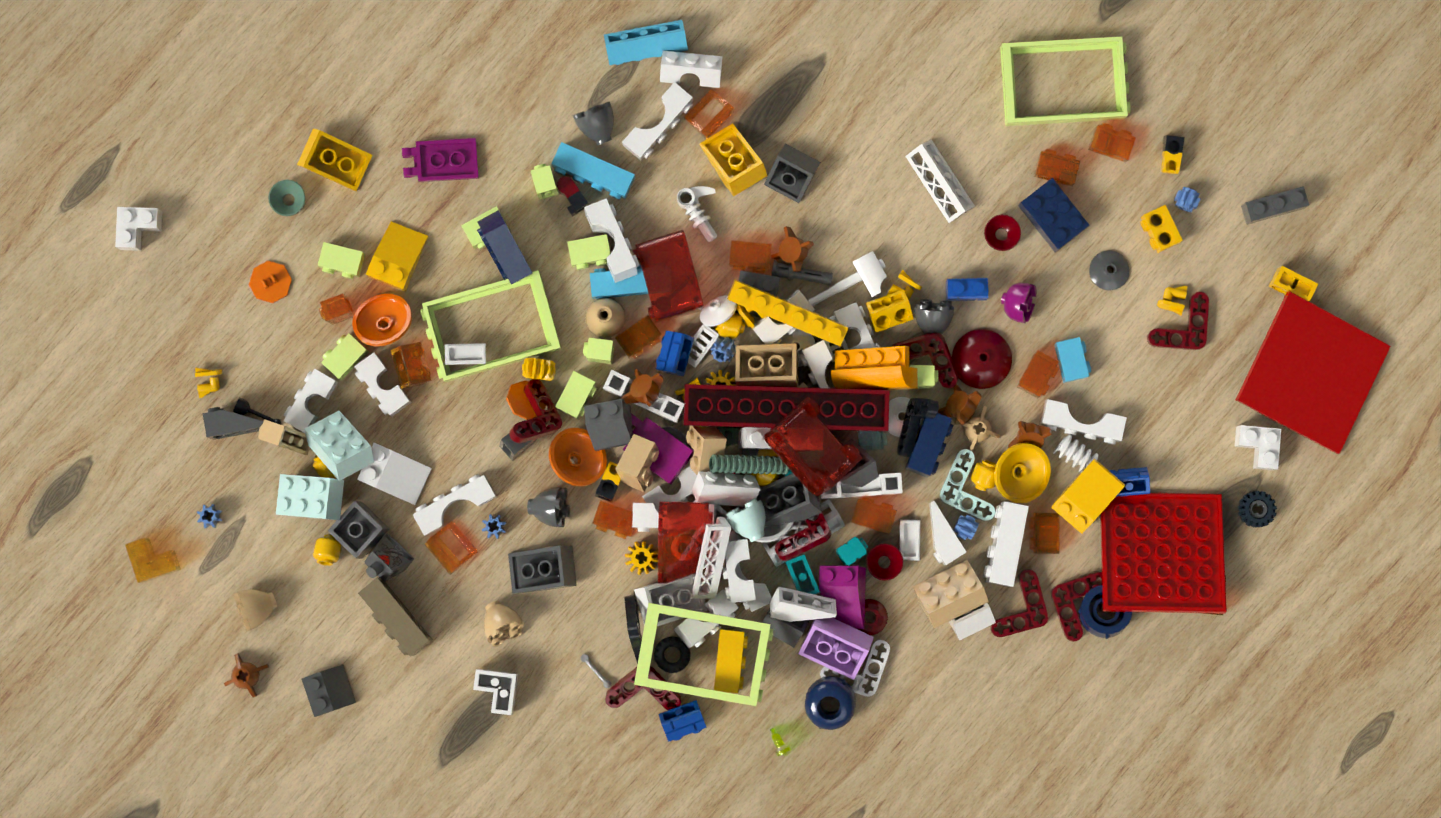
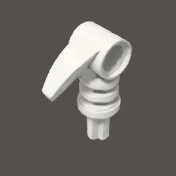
M705 186L689 189L683 188L677 194L678 205L686 209L687 212L685 214L691 216L689 220L695 222L693 228H699L707 242L713 241L717 238V234L708 222L711 217L709 215L704 216L705 210H700L701 204L698 199L701 196L716 194L715 189ZM689 194L692 200L689 203H683L680 200L681 196Z

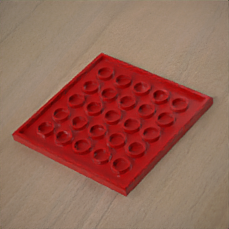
M1287 291L1235 400L1320 446L1340 454L1391 346L1298 295Z
M1150 493L1116 496L1100 514L1103 611L1226 614L1222 494Z

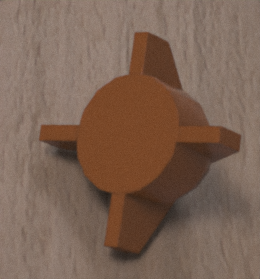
M786 226L784 227L786 238L781 242L779 252L771 255V259H782L784 262L792 263L793 271L799 272L801 271L803 261L808 256V251L814 243L812 241L804 242L802 239L797 238L791 227Z
M636 369L634 370L636 379H634L630 386V392L622 396L621 399L626 404L640 402L650 407L659 397L664 378L660 373L652 377L647 374L642 375Z
M956 384L953 387L954 394L948 398L946 406L939 409L938 413L946 417H954L963 425L974 415L982 396L978 391L968 395Z
M1020 421L1018 422L1019 430L1017 436L1010 442L1008 448L1019 443H1030L1042 448L1044 438L1052 435L1050 427L1040 426L1035 423Z
M239 653L234 655L237 665L232 670L231 680L225 682L224 685L228 686L234 683L238 688L248 689L252 698H254L257 694L253 686L259 681V672L269 668V665L265 664L257 668L252 663L242 662Z

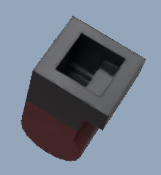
M563 176L558 180V191L561 195L566 196L571 205L567 209L573 217L584 210V207L589 204L570 177Z

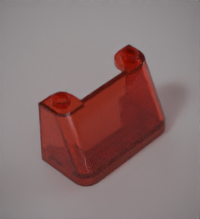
M684 230L635 244L632 254L636 255L643 271L651 301V307L647 308L650 319L654 318V322L658 323L701 312L704 308L703 299Z
M806 397L764 435V439L812 494L819 496L832 489L863 457L855 446H842L818 419V404L813 399Z
M659 502L658 584H667L696 574L706 524H712L713 512L709 511V503Z

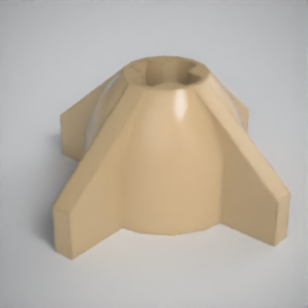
M983 406L980 416L972 417L965 424L962 425L957 420L955 421V425L964 427L965 436L971 441L970 451H973L976 443L985 441L989 436L997 439L1000 438L999 434L991 431L990 422L984 418L987 409L985 406Z

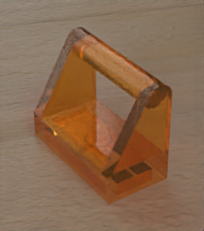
M711 89L683 118L700 135L708 139L734 112V107ZM714 98L723 106V109L702 128L693 118Z
M453 521L431 536L424 544L450 575L478 553L477 549ZM448 530L453 533L469 552L460 561L440 538Z

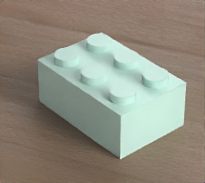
M340 411L304 429L308 446L339 481L374 462L371 445Z
M280 474L276 515L340 520L344 480Z

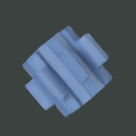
M1183 187L1176 194L1174 201L1177 202L1175 206L1186 212H1192L1193 209L1198 207L1201 200L1198 198L1200 193Z
M729 337L717 338L710 349L712 350L711 354L720 363L730 362L736 353V345L734 340L729 339Z
M212 504L209 508L203 505L202 512L197 511V514L200 515L197 522H204V528L206 529L210 525L216 528V522L222 521L219 518L222 510L216 511L215 504ZM207 512L213 513L212 521L206 519L208 516Z
M490 514V520L482 521L486 524L482 531L489 532L488 538L494 534L499 539L500 532L506 533L502 528L507 523L500 522V515L494 519ZM497 521L499 529L491 532L492 528L489 524Z
M960 515L953 530L957 533V537L963 540L967 538L972 540L979 523L975 522L976 518L969 515Z

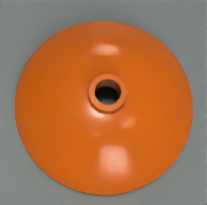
M379 294L367 299L358 307L353 316V330L357 338L367 345H389L399 340L408 331L412 321V312L408 303L402 297L394 294Z
M565 429L554 437L549 447V461L554 472L568 484L574 486L591 485L603 475L606 469L607 456L605 449L595 451L588 431L585 429Z

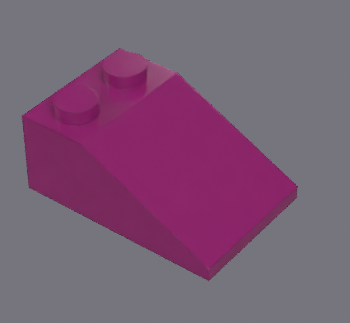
M820 566V596L836 600L837 615L833 618L855 629H864L866 568L860 566Z

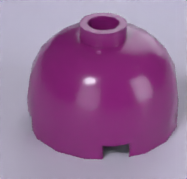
M1016 283L1008 289L1007 293H1003L1001 304H1004V311L1011 320L1024 324L1030 320L1035 304L1032 303V297L1037 295L1036 286L1029 283Z

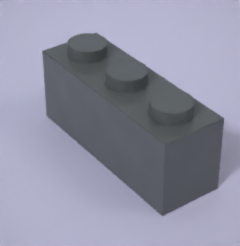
M1304 186L1245 202L1241 207L1246 224L1248 225L1305 209L1309 206Z

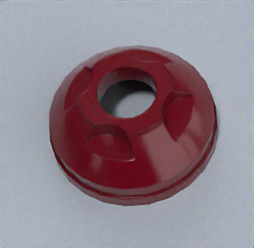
M1001 214L992 217L988 221L984 229V236L987 244L994 250L1008 251L1019 242L1021 229L1013 217ZM998 229H1004L1007 232L1005 240L996 238L995 233Z
M891 544L876 545L867 555V569L878 580L894 579L903 568L902 554ZM882 556H886L890 560V565L885 569L878 565V560Z
M865 599V613L868 611L874 612L876 620L870 624L864 621V629L858 630L870 636L876 635L885 628L888 613L884 605L879 601Z

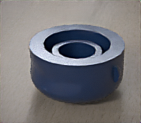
M1102 585L1094 587L1085 595L1078 610L1082 625L1088 632L1097 637L1108 639L1117 636L1129 624L1132 612H1114V618L1110 620L1101 619L1097 614L1096 608L1098 605L1103 604Z
M833 676L822 677L809 687L806 693L805 711L808 718L819 729H839L852 719L856 707V696L852 687L845 679ZM828 696L835 697L839 700L840 707L832 712L826 711L821 706V700Z

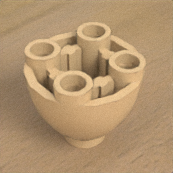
M607 297L599 298L593 301L587 308L586 324L595 335L604 338L613 337L623 328L625 311L621 304L614 299ZM603 311L608 312V317L605 319L600 316Z
M248 589L233 593L238 613L243 618L246 631L261 625L269 617L273 608L277 607L272 592L266 593L260 590Z
M493 601L486 605L484 632L488 642L492 643L493 647L501 645L509 638L515 639L522 635L521 629L524 627V622L517 612L505 605H501L500 601Z

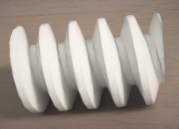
M1069 434L1062 439L1053 454L1060 451L1059 458L1066 455L1065 462L1068 463L1073 460L1072 467L1080 465L1079 472H1082L1094 458L1098 460L1099 455L1096 453L1091 456L1092 450L1090 448L1084 452L1085 445L1082 444L1077 447L1079 440L1075 439L1071 442L1072 435Z

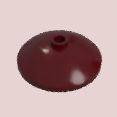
M976 329L964 334L957 341L952 352V359L958 373V378L967 386L976 389H988L998 385L1007 377L1012 366V353L1008 343L1001 335L988 329ZM981 354H985L987 356L986 361L980 360Z

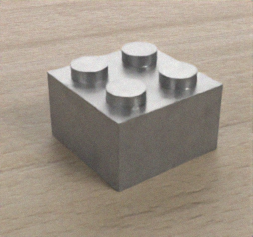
M354 501L340 516V520H337L329 528L328 532L355 558L363 559L390 529L363 502Z

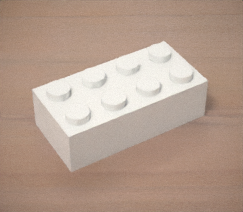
M1005 501L996 506L994 518H997V523L995 526H992L990 537L994 539L993 544L988 547L987 558H990L989 565L984 567L983 577L986 578L985 582L1007 587L1014 586L1029 506Z

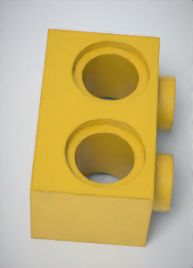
M1166 204L1141 217V227L1144 232H1148L1151 238L1149 243L1157 253L1183 241ZM1151 217H1158L1160 219V225H1153L1151 222ZM1161 234L1168 236V244L1160 241Z
M1284 266L1277 268L1269 284V287L1286 295L1287 291H1290L1309 302L1318 286V283Z
M904 290L866 303L869 318L875 332L883 331L914 319Z

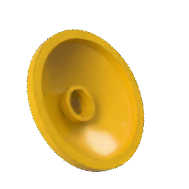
M1019 443L1011 446L1000 456L995 467L994 479L998 491L1004 498L1015 503H1027L1036 499L1048 485L1051 474L1050 462L1045 452L1033 444Z

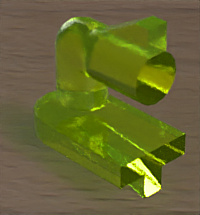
M774 728L770 729L772 733L771 738L776 748L784 746L785 743L780 734L775 732ZM788 745L776 751V755L787 756L786 752L791 750L790 746Z

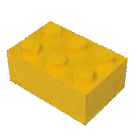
M720 629L714 690L738 694L739 689L743 690L744 677L740 676L741 669H745L746 656H742L743 648L747 649L748 636H744L743 631Z

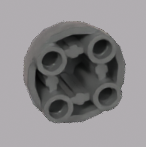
M610 101L573 115L580 131L588 138L594 140L597 145L612 140L610 135L613 130L614 115Z
M921 299L920 303L914 305L918 326L924 334L934 332L943 334L953 319L954 307L952 302L940 301V303H932V300Z
M550 488L539 493L534 499H529L527 503L528 514L534 515L540 522L546 525L564 527L565 517L570 515V505L566 503L568 496L567 488Z

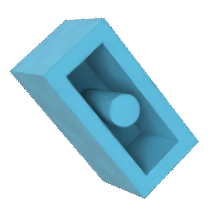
M1080 337L1056 342L1054 347L1063 383L1089 377L1091 366L1089 361L1085 360L1084 353L1087 352L1085 342H1081Z

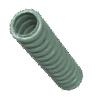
M713 454L709 459V468L712 473L741 472L745 474L747 472L751 474L753 472L754 474L782 473L786 475L790 469V462L786 456L758 457L754 455L752 457L751 455L723 456Z

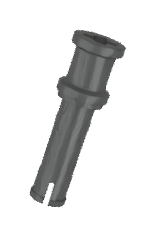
M774 260L771 276L787 278L788 281L799 279L831 286L833 273L801 268L799 272H794L792 263L789 265L778 263L777 260Z

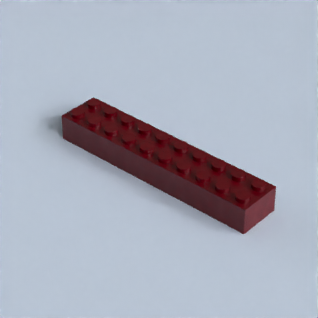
M685 384L683 425L889 431L890 390Z

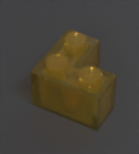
M142 538L125 544L137 583H145L181 570L175 551L169 550L155 555L150 538Z

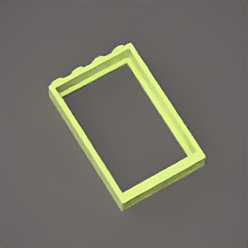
M1122 36L1002 43L1000 53L1005 126L1122 120L1130 113V101H1127L1126 94H1129V82H1125V74L1128 73V64L1124 62L1126 42H1123ZM1112 49L1116 111L1017 117L1013 55Z
M539 270L532 272L531 275L512 285L508 279L422 303L423 309H420L423 321L427 320L429 327L426 328L428 340L433 341L434 347L431 348L434 360L438 359L439 367H436L439 379L443 378L444 382L523 361L526 358H533L561 350ZM531 284L548 345L488 361L486 364H478L451 372L450 366L445 365V349L434 311Z
M648 603L634 685L756 706L757 702L762 700L763 690H759L760 682H765L767 670L763 669L764 661L768 662L770 649L766 648L767 642L772 641L774 629H771V624ZM659 613L761 631L750 696L648 679Z

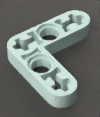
M963 449L955 457L941 488L940 499L943 503L983 521L991 520L995 515L993 505L962 491L975 460L972 451ZM968 453V458L971 461H967L964 464V468H967L965 472L962 468L955 467L957 463L960 466L962 463L960 455ZM954 471L962 473L963 479L961 482L957 483L952 480L951 475ZM947 483L959 486L958 490L954 488L952 491L954 498H950L947 501L945 499L946 496L943 494L944 491L948 492L951 487L947 486ZM964 498H970L973 501V506L970 509L963 508L962 500ZM977 501L981 503L978 506L984 509L988 506L991 515L983 517V513L979 510H976V514L972 511L976 508Z

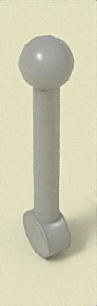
M583 654L581 661L587 663L603 682L605 688H610L611 682L606 680L589 661V656Z

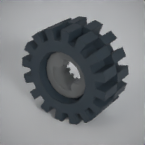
M1253 491L1245 494L1243 499H1240V505L1238 506V515L1241 516V521L1253 528L1269 525L1277 514L1275 513V510H1277V506L1274 504L1276 503L1275 500H1272V496L1263 491ZM1254 504L1262 506L1263 510L1260 515L1259 513H1253L1252 507Z

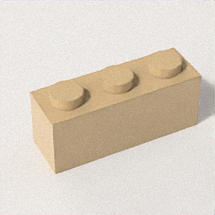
M264 419L259 429L258 439L308 455L310 447L308 446L305 433Z

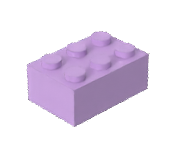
M834 618L814 619L798 654L854 680L870 650L874 637Z

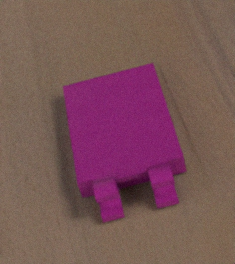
M476 138L416 141V147L402 148L403 158L414 157V167L403 168L404 178L418 176V182L478 179Z
M631 413L632 425L635 426L633 434L655 442L659 450L658 458L655 462H652L650 470L672 485L693 456L694 451L646 417L642 422Z

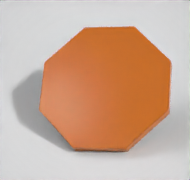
M266 261L253 269L249 286L256 299L275 303L288 295L292 278L284 265Z
M524 380L510 386L506 400L513 414L529 420L537 416L524 392V387L529 381ZM539 402V406L545 410L546 404Z

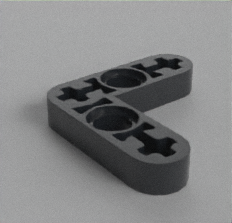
M911 398L909 400L897 446L898 455L904 457L911 456L920 419H934L939 409L938 401L928 398Z
M635 595L624 597L627 629L638 664L642 635L637 600Z

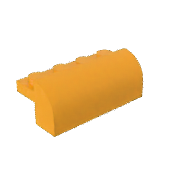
M909 346L835 351V370H831V378L836 389H918L917 368L909 367Z

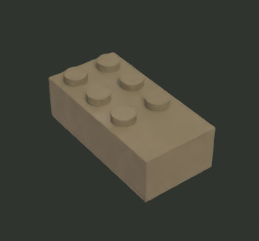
M379 577L375 578L358 593L374 612L372 617L378 624L383 623L387 628L384 630L392 640L396 639L399 645L397 647L404 655L415 656L433 641L388 584Z

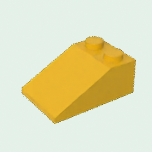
M733 123L699 144L733 197L767 176L763 162Z
M313 128L297 165L357 191L373 155Z
M391 221L372 257L366 275L406 292L428 236Z
M1094 458L1057 497L1051 508L1082 534L1125 487V484Z

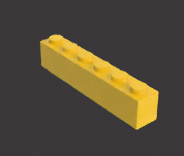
M736 279L727 297L729 301L840 347L848 330V327L844 324Z

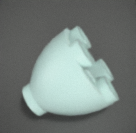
M756 498L744 504L745 508L739 510L737 507L726 514V520L732 530L748 538L750 542L765 535V509L762 501H757Z

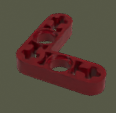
M1196 292L1190 297L1187 331L1153 329L1147 335L1149 345L1158 348L1200 350L1203 348L1207 341L1209 297L1207 294ZM1198 296H1201V300H1204V303L1200 305V310H1204V313L1193 312V309H1198V303L1194 302V299H1197ZM1198 315L1203 318L1202 326L1197 327L1193 324L1194 316ZM1192 329L1196 331L1203 330V333H1198V339L1202 340V343H1199L1198 346H1195V343L1192 342V339L1196 337V332L1192 333ZM1157 332L1159 337H1165L1166 333H1168L1167 344H1165L1166 340H1159L1155 343L1151 336H1154ZM1173 334H1179L1182 337L1180 345L1172 343L1171 337Z
M941 333L925 334L894 343L891 346H909V360L929 355L932 364L935 365V370H938L940 384L944 388H952L957 384L958 373L945 338ZM933 339H935V341H940L939 344H938V349H939V351H937V352H936L937 347H936L935 343H932V344H931V342H932ZM917 343L921 345L922 350L914 352L911 349V345ZM937 357H946L948 361L947 364H939L937 362ZM946 369H948V376L953 377L951 382H949L948 379H945Z
M531 379L525 385L524 392L537 417L518 422L511 428L509 435L516 443H524L554 434L562 426V419L544 384L538 379ZM539 402L546 404L547 410H543L539 406ZM532 424L537 425L540 428V432L534 431Z
M822 513L814 521L809 520V518L806 519L807 528L776 544L775 552L779 559L783 561L790 560L830 539L832 533ZM818 526H821L824 534H819ZM801 538H808V542L805 545L798 544ZM783 548L787 549L786 553H783Z
M1023 570L1018 577L1027 611L996 619V623L990 626V631L994 636H1009L1042 627L1048 622V613L1039 580L1033 570ZM1025 573L1033 575V579L1030 580L1031 586L1036 585L1037 589L1025 591V587H1029L1026 581L1023 582ZM1031 592H1035L1039 596V601L1036 604H1031L1028 601V595ZM1042 605V609H1038L1039 614L1044 615V618L1041 619L1042 623L1039 624L1038 621H1034L1033 617L1036 616V611H1031L1030 607ZM1017 617H1022L1025 621V625L1021 629H1017L1014 626V620ZM1010 619L1012 632H1009V628L1003 629L1002 634L994 630L998 622L1001 625L1008 624L1006 620Z
M1096 572L1056 585L1051 590V598L1063 634L1069 641H1078L1083 635V629L1073 599L1085 596L1089 592V584L1086 579L1089 578V582L1096 580L1097 575L1099 578H1102V572ZM1077 582L1084 583L1085 591L1079 594L1074 590V585ZM1095 584V585H1092L1091 587H1092V589H1093L1094 587L1099 586V585H1098V584ZM1058 588L1066 592L1063 595L1064 601L1069 600L1070 604L1058 606V603H1062L1061 598L1055 596ZM1065 607H1069L1072 610L1073 614L1069 619H1064L1061 615V611ZM1075 619L1076 623H1072V626L1079 631V633H1076V638L1068 635L1071 628L1070 625L1065 626L1064 622H1071Z
M650 665L648 679L667 682ZM637 667L608 689L605 697V702L609 707L618 708L644 688L666 710H671L681 705V696L678 692L667 690L655 691L653 688L635 685V688L631 690L624 687L626 682H635ZM619 694L618 700H611V695L615 697ZM676 699L675 704L673 702L668 703V700Z

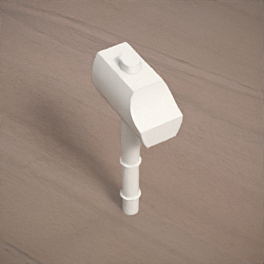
M873 251L853 262L858 272L808 300L809 303L815 307L816 304L862 280L872 298L880 295L881 285L887 278L883 270L886 268L883 260H878Z

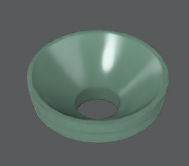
M293 180L277 182L271 188L268 196L271 208L281 216L296 215L303 209L306 200L303 188ZM292 194L295 198L294 203L289 206L285 205L283 202L284 196Z

